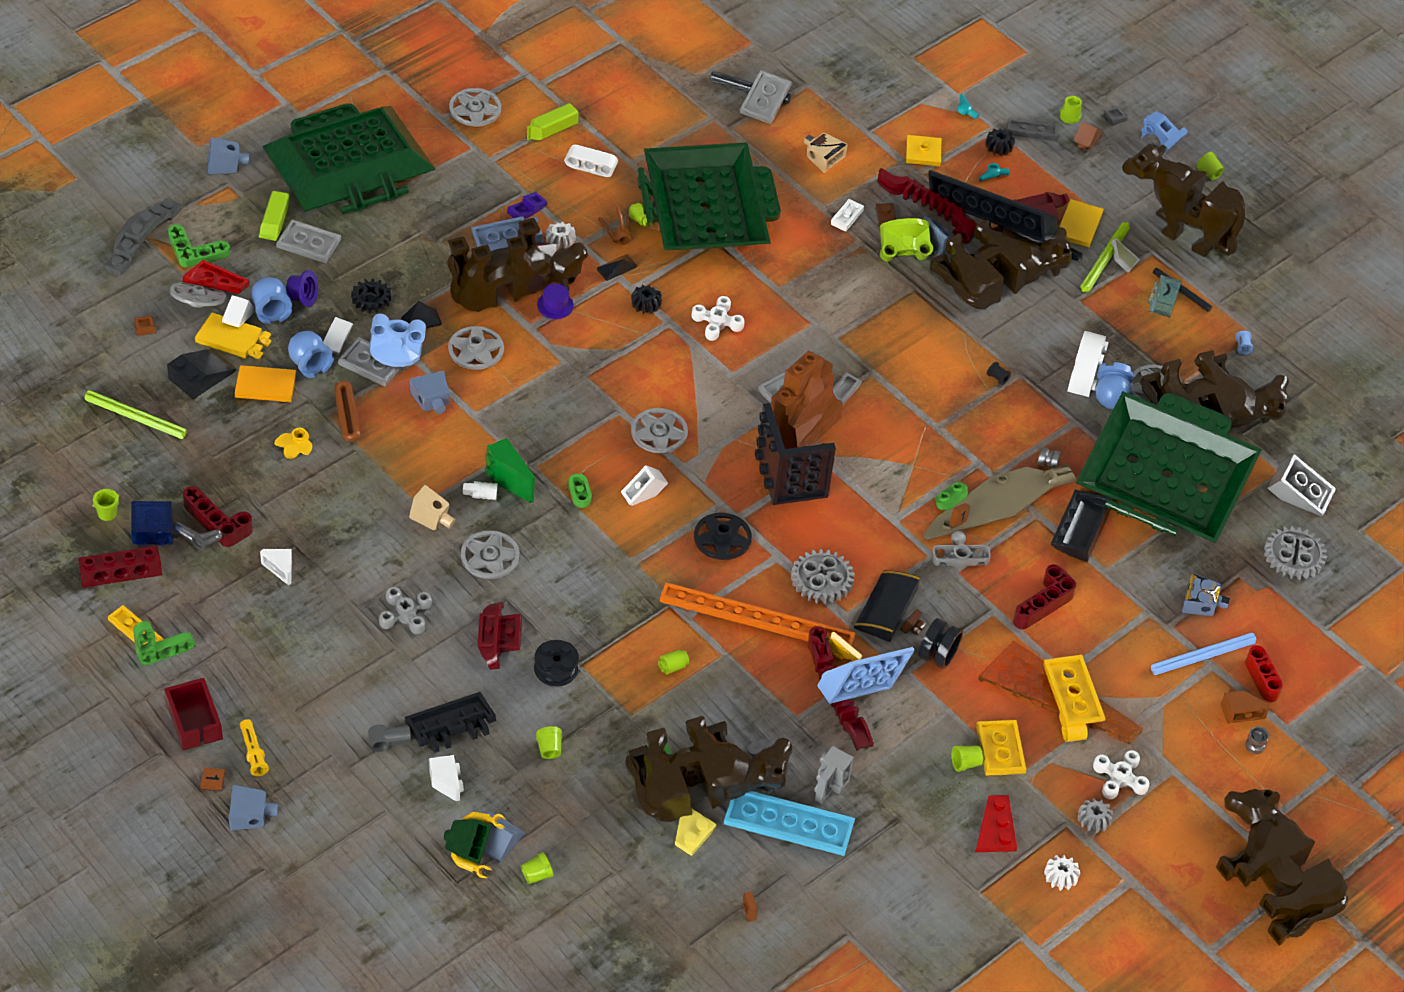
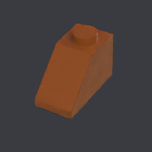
M1082 122L1073 141L1077 142V146L1084 150L1087 147L1092 149L1103 135V131Z
M1244 690L1224 693L1221 702L1228 724L1266 719L1270 708L1268 703Z

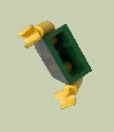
M471 812L461 820L453 821L451 829L445 831L444 839L447 841L445 848L451 852V857L458 867L472 873L475 871L480 878H488L483 876L482 871L483 869L492 871L489 866H477L476 864H480L491 828L489 823H493L498 829H503L505 826L497 824L499 819L506 820L504 816L496 814L490 817V814Z

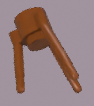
M616 207L620 226L616 228L615 234L601 217L598 219L612 236L614 242L618 241L619 244L625 245L633 239L630 217L626 216V228L620 208Z

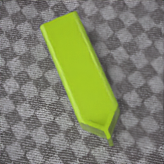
M568 103L532 119L530 126H527V140H542L578 124V111Z
M272 191L261 223L259 238L275 241L279 238L290 204L288 193Z

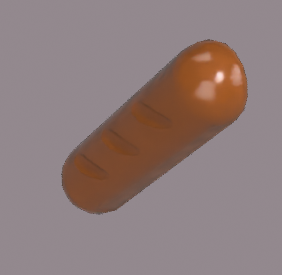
M340 381L335 385L334 393L342 436L347 442H355L360 438L361 431L352 385L348 381Z

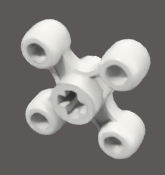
M727 296L719 297L716 306L711 311L706 310L703 305H695L692 308L691 316L694 321L701 322L706 320L709 322L705 329V337L710 341L717 340L720 330L724 329L725 326H729L734 332H740L743 330L745 323L741 315H727L731 307V300Z
M1134 750L1127 751L1123 762L1120 761L1116 764H1112L1106 755L1095 757L1093 762L1094 770L1097 773H1107L1111 777L1110 781H1107L1102 789V794L1105 798H1116L1119 788H1124L1127 785L1132 787L1133 791L1138 795H1143L1148 791L1149 780L1144 776L1137 777L1132 773V769L1136 768L1140 761L1138 752Z

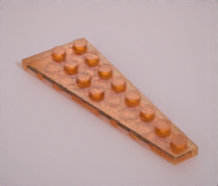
M1015 641L979 675L978 680L981 682H989L994 684L995 688L999 690L1003 688L1012 692L1013 696L1027 698L1029 701H1032V704L1058 715L1060 713L1043 666L1044 661ZM1070 689V690H1069V691H1070L1071 693H1073V694H1078V693H1079V692L1076 691L1075 689ZM1099 699L1106 719L1102 722L1088 723L1089 728L1105 731L1109 734L1108 736L1130 745L1141 734L1143 728Z

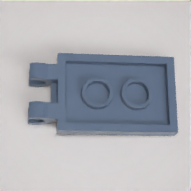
M524 217L471 227L476 247L488 245L491 251L507 248L506 240L518 236L517 231L520 229L519 221H523ZM532 217L535 218L537 224H539L537 217ZM541 230L535 235L536 244L543 243Z

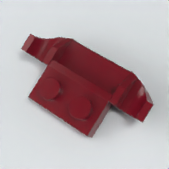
M1051 192L1013 200L1057 217V223H1059L1060 219L1056 209L1070 202L1067 193L1058 195Z
M503 602L489 604L479 616L477 646L490 670L500 669L498 656H501V652L517 651L521 647L522 616L521 614L502 616Z

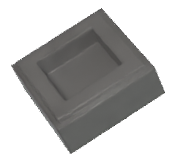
M1118 106L1105 110L1103 116L1112 126L1127 120V116Z

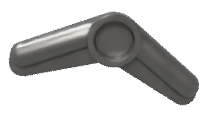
M179 522L174 523V531L193 543L200 550L222 538V533L218 529L198 533Z

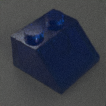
M132 501L131 534L133 544L172 545L174 532L172 501Z

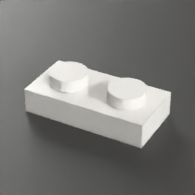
M848 199L831 219V225L847 231L863 212L864 206Z

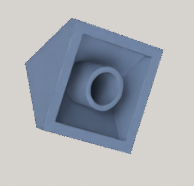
M925 215L923 220L929 222L930 242L933 245V249L939 255L942 253L948 255L949 253L945 251L947 239L954 235L942 223Z
M491 811L485 812V814H490V817L496 815ZM499 819L497 824L505 826L503 829H498L493 823H489L491 828L483 853L499 863L525 835L524 831L504 819Z

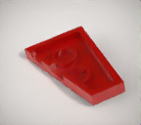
M205 260L200 261L183 275L182 282L236 294H240L249 286L250 281Z
M988 795L975 852L1016 851L1017 842L1009 795Z

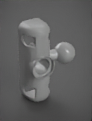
M962 531L952 533L951 541L954 545H936L933 547L932 562L935 566H953L958 570H963L967 566H986L989 564L991 557L990 548L987 545H964L966 536ZM938 549H944V557H937ZM982 549V557H975V550Z

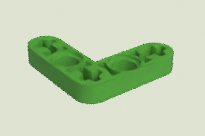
M175 224L168 228L170 243L179 264L183 267L195 266L202 260L212 262L225 259L230 255V245L226 241H217L191 247L183 226ZM179 244H185V245H186V246L183 247V248L177 247V245H179ZM202 252H207V253H209V254L206 255V256H201V255H200V253H202Z
M142 621L135 625L133 629L136 655L142 665H149L187 652L195 646V641L189 632L155 642V633L150 622Z

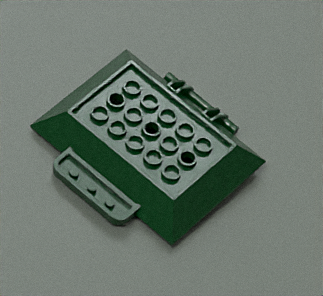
M347 103L300 117L291 122L292 135L285 136L263 146V149L305 212L350 198L351 204L340 208L342 214L351 211L357 212L365 209L367 206L385 200L388 202L397 199L398 196L409 193L407 186L396 189L394 183L436 170L392 106H383L360 113L353 104ZM383 188L384 194L363 200L362 193Z
M748 142L644 148L650 182L642 167L637 169V182L639 189H641L642 207L647 222L652 223L654 220L659 222L664 251L771 244L766 222L777 221L780 218L781 208L772 171L765 166L753 167ZM649 195L653 196L655 207L653 206L652 201H650Z
M1122 391L1076 484L1120 502L1118 504L1108 499L1105 506L1117 511V514H1121L1126 518L1129 516L1152 526V529H1156L1161 533L1166 532L1176 537L1179 529L1169 526V524H1172L1216 543L1262 449L1229 436L1231 420L1227 416L1172 393H1166L1161 397L1158 405H1155ZM1130 456L1137 457L1138 461L1135 463H1131L1128 461L1127 458ZM1170 471L1173 475L1171 477H1164L1162 473ZM1203 485L1207 487L1208 490L1206 492H1200L1198 491L1197 487ZM1134 509H1137V510H1139V511H1141V512H1144V513H1146V514H1148V515H1151V516L1155 517L1156 519H1153V518L1148 517V516H1146V515H1144V514H1141V513H1139V512H1137V511H1134Z

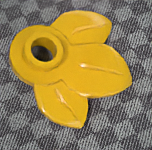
M300 427L295 428L292 433L280 435L274 442V445L284 448L286 459H294L300 453L308 455L312 451L309 434L304 428Z

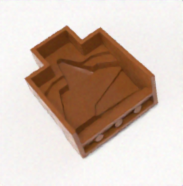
M809 350L785 371L783 387L771 398V407L785 449L812 446L841 419L843 403L836 399L832 390L835 375L832 372L833 364Z

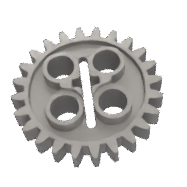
M1284 526L1282 531L1276 529V532H1272L1270 537L1267 538L1264 556H1267L1266 562H1271L1270 568L1276 567V573L1282 571L1283 577L1289 574L1290 579L1296 576L1300 580L1301 576H1303L1307 580L1309 575L1315 577V574H1319L1321 569L1324 568L1327 550L1324 549L1325 544H1319L1320 538H1314L1315 533L1308 534V529L1302 532L1301 527L1294 530V527L1291 526L1290 530H1288ZM1296 541H1298L1299 544L1296 553L1295 565H1293L1292 561L1295 553Z
M820 549L819 553L812 550L811 555L805 552L804 557L799 556L798 561H795L792 567L791 580H793L792 586L796 587V592L802 591L801 597L807 595L808 601L814 598L816 604L819 600H822L823 604H826V600L833 604L835 598L841 601V596L847 597V592H851L855 573L852 572L853 567L849 566V561L843 562L844 556L838 558L837 552L831 555L830 550L823 553V550Z

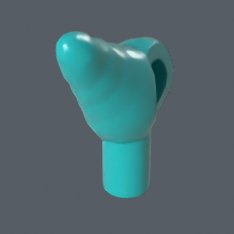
M961 94L960 103L957 107L958 112L962 115L968 114L976 120L979 113L972 109L966 97Z
M991 163L988 165L986 172L980 176L979 181L996 178L999 175L1009 176L1010 169L1000 168L997 163Z

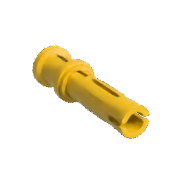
M246 719L241 721L239 725L248 751L246 758L251 764L250 772L255 777L263 776L269 771V766L265 763L264 751L259 747L252 720Z

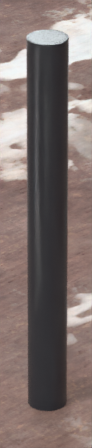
M1156 267L1153 270V274L1207 312L1211 311L1213 306L1159 268Z

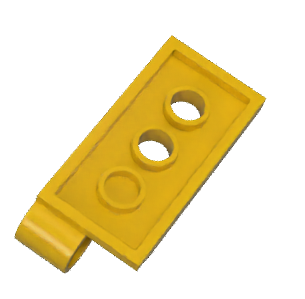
M1075 655L1044 660L1043 666L1060 711L1059 719L1062 725L1064 741L1086 740L1088 735L1086 724L1102 722L1106 718L1083 656ZM1064 673H1069V674L1072 675L1073 677H1072V678H1067V677H1065L1063 674H1064ZM1070 689H1075V690L1078 691L1079 693H1078V694H1073V693H1071L1069 690H1070Z

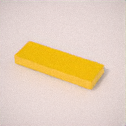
M122 605L108 616V621L135 642L133 629L142 620ZM154 631L155 642L164 640Z

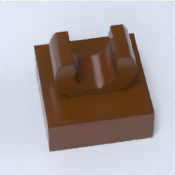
M917 608L904 622L900 630L906 634L911 629L914 634L918 635L926 626L925 622L919 620L923 613Z

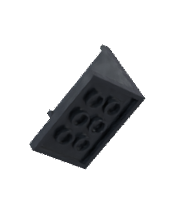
M763 404L762 412L759 413L761 423L758 425L759 437H756L757 449H755L756 461L759 460L760 462L759 471L761 475H764V487L769 491L772 504L779 505L828 498L836 451L835 444L823 443L785 449L771 404Z

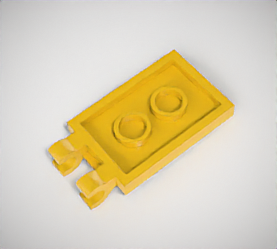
M216 313L210 314L195 336L196 343L245 359L248 355L260 359L263 355V352H260L263 348L262 345L268 347L272 342L269 339L271 336L270 332H262V328L243 323L240 327L223 323V316Z

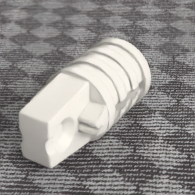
M474 481V483L463 484V495H470L476 499H497L498 483Z

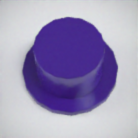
M305 270L302 275H291L286 284L288 297L292 301H301L304 306L311 307L318 295V280L312 270Z
M551 284L544 289L543 295L538 299L537 307L538 311L547 318L562 319L572 313L574 304L565 286Z

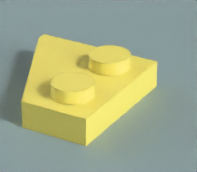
M692 809V815L680 817L675 845L692 856L716 829L717 824Z

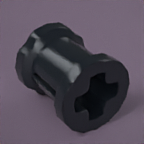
M996 361L987 370V375L997 379L1000 385H1004L1009 380L1011 372L1004 370Z

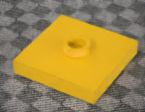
M907 135L906 163L940 166L942 138Z

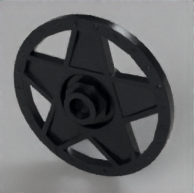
M730 513L707 515L697 523L694 530V541L698 549L714 559H735L743 555L751 545L752 533L748 524L740 517ZM716 518H726L731 520H729L728 522H720ZM705 523L708 531L698 535L699 529ZM741 526L746 531L747 538L738 534ZM704 546H714L716 553L707 550ZM731 547L742 548L738 552L728 554Z

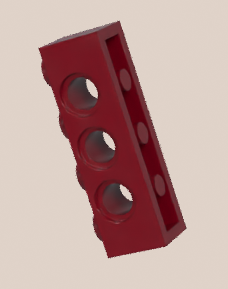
M158 545L78 558L82 588L162 575Z

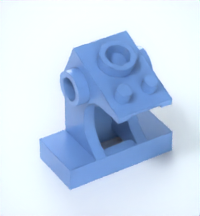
M1157 111L1146 116L1143 121L1144 127L1141 128V137L1143 138L1147 133L1155 134L1160 140L1161 145L1166 146L1165 152L1188 133L1185 127L1178 130L1164 114Z

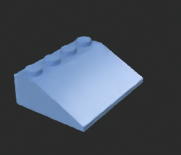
M910 647L849 662L823 673L817 686L829 704L890 689L915 649Z

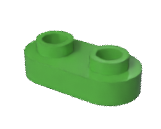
M582 474L571 475L568 480V488L573 504L579 508L588 507L592 501V494L587 478Z
M961 482L950 485L935 497L936 507L940 510L953 508L968 496L967 485Z

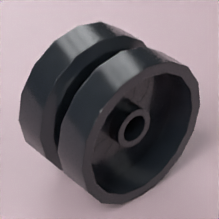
M936 618L923 638L918 656L926 661L934 658V664L945 669L958 650L963 637V630L956 626H951L948 629L946 621Z

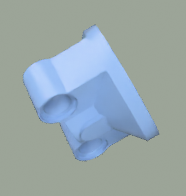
M376 314L372 319L370 354L382 364L392 367H405L414 364L421 356L426 324L421 320H413L409 324L403 320H389L384 314Z

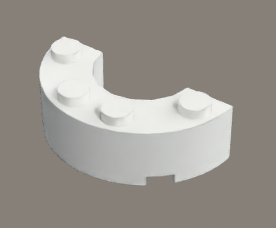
M1084 331L1068 392L1089 397L1091 390L1095 391L1097 380L1094 377L1097 366L1102 365L1104 358L1102 352L1106 353L1109 343L1106 342V336Z

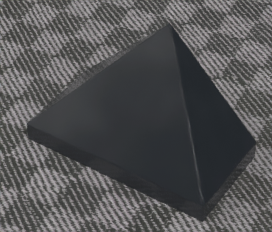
M625 254L597 267V271L608 281L637 268V265Z
M420 301L401 317V320L409 324L413 320H421L426 324V328L442 325L437 310Z

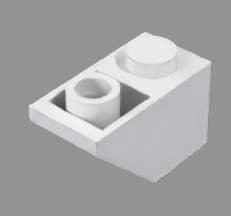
M454 755L429 758L432 787L451 799L460 801V792H464L462 780H458L460 766L459 763H455Z

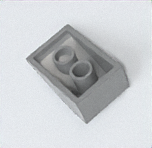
M1295 454L1280 463L1267 488L1282 501L1318 516L1324 515L1336 490L1335 487Z

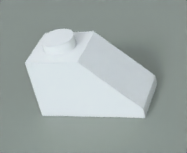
M645 465L621 493L629 505L633 506L656 497L668 482L658 469Z

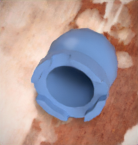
M264 277L256 281L251 289V300L255 306L258 319L266 324H271L270 321L279 320V322L287 319L292 313V303L287 295L285 285L279 279L273 277Z
M313 331L297 332L290 339L288 345L289 356L298 365L300 372L305 377L315 378V374L321 371L325 373L331 367L334 361L332 357L333 352L323 343L319 335Z
M1114 362V366H1106V363H1103L1098 367L1097 378L1099 381L1095 388L1096 398L1102 406L1114 409L1122 391L1132 395L1130 383L1134 380V372L1131 371L1130 366Z

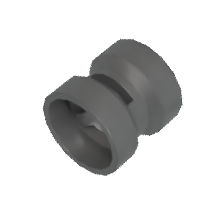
M1042 447L1037 465L1044 466L1047 464L1051 469L1056 468L1061 452L1056 450L1049 452L1048 448Z
M1259 726L1251 728L1245 743L1246 749L1252 754L1263 753L1269 739L1268 731Z

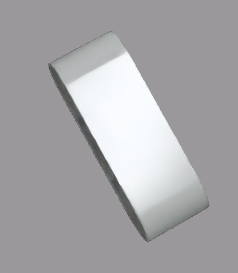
M572 145L564 160L566 165L571 168L604 177H610L618 163L617 157L612 154L580 145Z

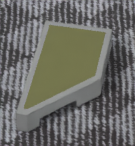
M1114 238L1111 242L1115 251L1114 259L1123 269L1129 272L1140 259L1117 238Z

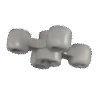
M397 587L387 589L386 600L390 605H394L395 609L391 612L383 611L379 615L380 626L383 629H391L395 622L399 621L403 624L409 623L410 631L413 634L423 633L425 621L422 617L417 616L416 612L418 610H428L431 607V595L427 592H421L417 595L416 599L412 600L407 597L402 598V593Z

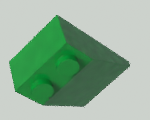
M505 438L488 445L485 455L486 475L489 478L491 477L494 483H498V486L530 503L534 502L535 476L510 441Z

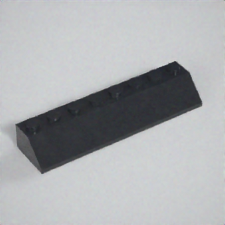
M928 171L929 187L932 189V192L940 194L942 198H947L951 203L954 202L957 207H962L964 213L983 220H989L993 224L1044 243L1058 232L1057 217L938 172Z

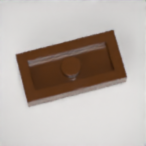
M893 203L876 204L875 210L880 231V225L897 219Z

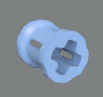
M1240 331L1235 335V340L1238 342L1237 352L1239 354L1247 355L1253 351V345L1250 341L1252 336L1249 331Z

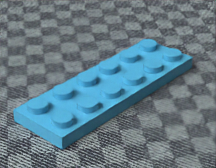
M750 791L742 797L730 800L724 824L845 856L855 818Z

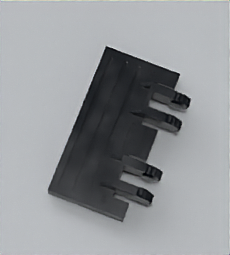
M477 692L406 716L405 723L409 726L420 747L429 744L434 753L440 751L437 742L439 740L442 741L446 749L452 747L446 731L450 737L467 731L472 740L478 738L475 728L479 727L484 736L489 735V728L484 719H486L488 724L495 722L496 714L482 693Z

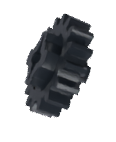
M372 278L371 282H368L367 279H364V283L358 282V286H353V291H351L352 304H355L356 309L361 307V312L368 310V313H371L374 310L378 313V309L385 310V306H389L391 289L387 288L386 283L381 284V280L375 282Z

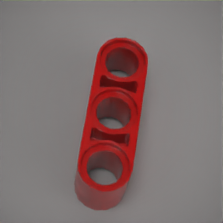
M1254 645L1249 649L1245 665L1262 698L1268 702H1275L1279 698L1283 686L1282 680L1266 650L1262 646Z

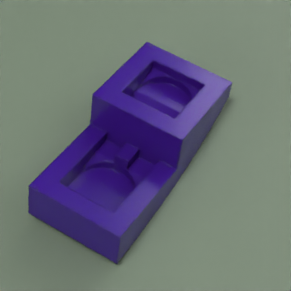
M535 192L523 196L522 202L508 206L507 213L513 218L523 216L525 220L547 205V201Z

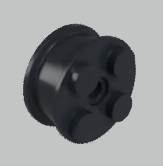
M550 640L542 643L535 652L534 672L536 677L544 684L550 686L569 684L578 674L579 654L571 643L563 640Z

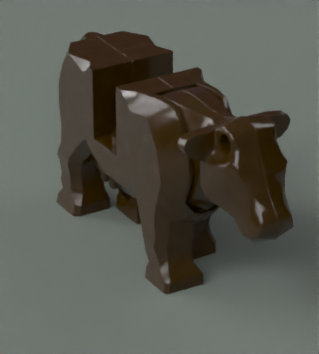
M1148 144L1135 156L1128 158L1124 162L1122 170L1127 175H1135L1140 179L1153 180L1155 196L1162 206L1156 212V215L1167 222V225L1162 230V234L1172 240H1176L1183 233V227L1186 224L1191 228L1201 229L1203 232V237L1199 238L1191 247V251L1205 257L1213 249V246L1228 256L1236 252L1238 249L1237 236L1245 220V203L1239 190L1228 187L1222 181L1206 196L1202 193L1207 172L1196 171L1186 164L1163 159L1162 156L1166 150L1165 145H1161L1157 149L1154 145Z
M535 218L519 221L520 229L517 231L518 236L506 240L507 248L491 251L488 245L472 248L471 257H468L467 254L470 249L465 237L462 236L448 240L451 249V255L447 260L448 268L452 274L451 297L454 302L461 304L465 309L479 312L487 307H497L496 287L504 284L507 285L514 302H517L525 295L541 291L551 282H558L569 291L568 284L574 283L578 274L581 273L582 263L588 256L587 248L583 243L578 242L569 248L557 250L551 257L541 251L536 245L535 235L540 232V228Z
M985 220L977 224L974 231V237L980 240L984 246L980 247L974 254H968L962 244L963 236L959 233L947 239L945 251L950 254L951 263L947 255L942 253L931 259L930 270L938 274L946 284L952 286L955 292L967 304L976 309H986L993 303L1000 302L1003 283L1016 294L1023 286L1036 281L1048 270H1051L1053 276L1056 277L1059 275L1061 268H1067L1072 260V252L1066 237V230L1063 227H1057L1058 232L1046 243L1041 242L1038 246L1025 238L1008 237L1003 234L1004 227L996 226L991 228V222Z
M1214 350L1198 354L1194 360L1195 365L1199 367L1198 370L1203 376L1201 379H1196L1189 384L1181 383L1179 369L1182 362L1180 359L1164 363L1161 369L1164 376L1162 386L1160 372L1144 375L1139 383L1142 385V391L1150 403L1158 405L1164 394L1172 393L1227 416L1231 420V428H1236L1260 418L1263 424L1269 422L1270 419H1280L1286 412V390L1289 380L1284 375H1277L1270 383L1254 390L1243 379L1229 374L1225 368V362L1228 358L1226 354L1215 356Z
M700 716L685 722L686 730L690 736V741L694 744L693 746L682 748L674 753V755L667 754L664 751V747L668 742L665 728H660L646 733L648 747L645 745L629 750V755L625 760L628 771L635 778L637 797L642 809L659 821L672 822L682 816L692 815L687 787H694L699 783H703L712 809L725 801L742 797L745 793L761 786L767 788L769 795L773 794L774 788L785 786L792 745L789 739L779 738L771 747L763 749L753 757L735 744L727 742L725 739L727 735V724L725 721L706 727L704 716Z
M1252 789L1245 792L1230 791L1224 798L1225 808L1236 813L1246 824L1251 825L1246 849L1234 858L1220 857L1216 868L1226 881L1231 880L1233 877H1238L1245 887L1261 876L1267 888L1275 895H1263L1259 903L1271 919L1277 915L1289 914L1284 919H1275L1271 922L1268 933L1280 946L1286 938L1300 937L1315 922L1334 917L1343 911L1348 905V896L1346 894L1348 887L1343 875L1333 867L1329 858L1304 872L1301 871L1300 866L1305 864L1315 841L1307 837L1293 820L1288 819L1278 809L1277 805L1280 800V794L1270 789L1263 791Z

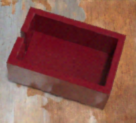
M204 678L164 688L166 705L182 750L201 746L200 742L203 741L204 744L223 740L222 725Z

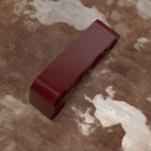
M189 486L183 490L184 508L208 532L220 530L222 538L218 542L225 547L234 546L252 534V516L250 513L242 511L228 518L199 488Z
M1051 564L1046 568L1043 579L1045 589L1016 607L1013 619L1015 627L1027 629L1073 599L1076 582L1059 565Z

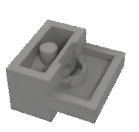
M834 746L828 752L825 751L820 758L821 766L816 778L818 783L814 789V792H816L815 802L822 805L832 791L837 794L842 792L850 781L854 757Z

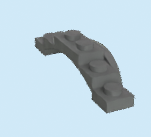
M165 198L160 205L155 204L151 209L140 211L129 218L117 236L113 256L105 264V270L121 276L131 266V260L145 238L161 222L166 219L172 220L182 210L181 204Z

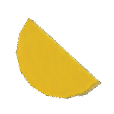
M832 632L829 635V645L835 657L840 660L843 658L852 660L851 662L861 659L862 655L836 633Z

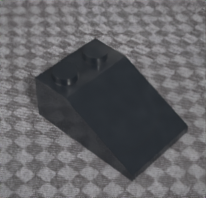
M212 348L182 354L167 364L169 380L193 400L236 372V368Z

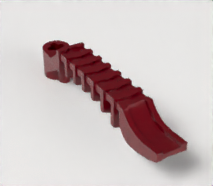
M880 168L877 182L886 191L893 195L903 194L904 200H907L913 194L912 200L914 203L921 199L923 207L928 203L930 211L936 208L938 216L944 213L946 221L952 218V226L955 227L952 233L954 235L960 233L963 236L962 243L968 244L974 238L975 226L977 224L964 216L962 207H957L954 202L951 203L947 198H942L940 194L932 192V189L925 188L923 184L920 185L915 179L912 180L908 176H895Z
M820 626L811 628L808 637V649L813 657L815 672L818 673L819 680H821L823 673L835 669L837 666H833L834 658L827 638V631ZM847 699L831 703V706L835 709V715L839 718L840 725L843 726V731L847 732L856 751L869 746L873 747L874 743L867 723L863 717H858L859 708L854 706V701Z

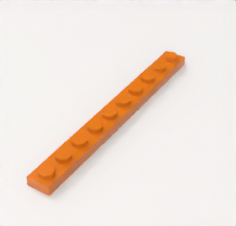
M666 582L660 596V602L805 641H808L809 631L815 626L823 627L827 631V638L832 632L836 633L851 647L855 638V632Z

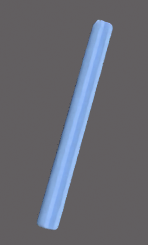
M1254 633L1238 636L1154 663L1150 669L1153 675H1158L1255 644L1256 636Z

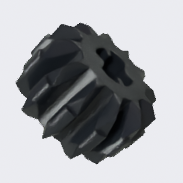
M993 128L987 134L985 144L988 151L993 152V155H1007L1014 148L1015 137L1007 129L1002 130L999 128V130Z
M642 284L641 287H636L631 295L632 307L636 309V312L642 311L643 314L645 312L649 314L653 311L657 312L662 304L661 291H658L657 287L652 288L650 284L648 286Z

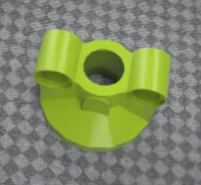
M906 218L888 221L880 225L881 250L879 255L883 261H892L896 255H915L917 259L924 261L933 252L928 221ZM921 247L926 248L927 251H928V253H927V254L922 253V252L920 251V248H921ZM885 249H891L893 254H886Z

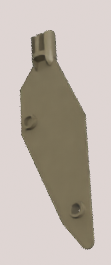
M1068 464L1047 471L1023 467L991 476L968 493L964 500L953 507L955 508L964 503L971 506L966 522L956 527L949 524L953 508L934 519L923 534V537L926 540L952 534L955 531H962L1015 516L1051 488L1074 482L1076 476Z

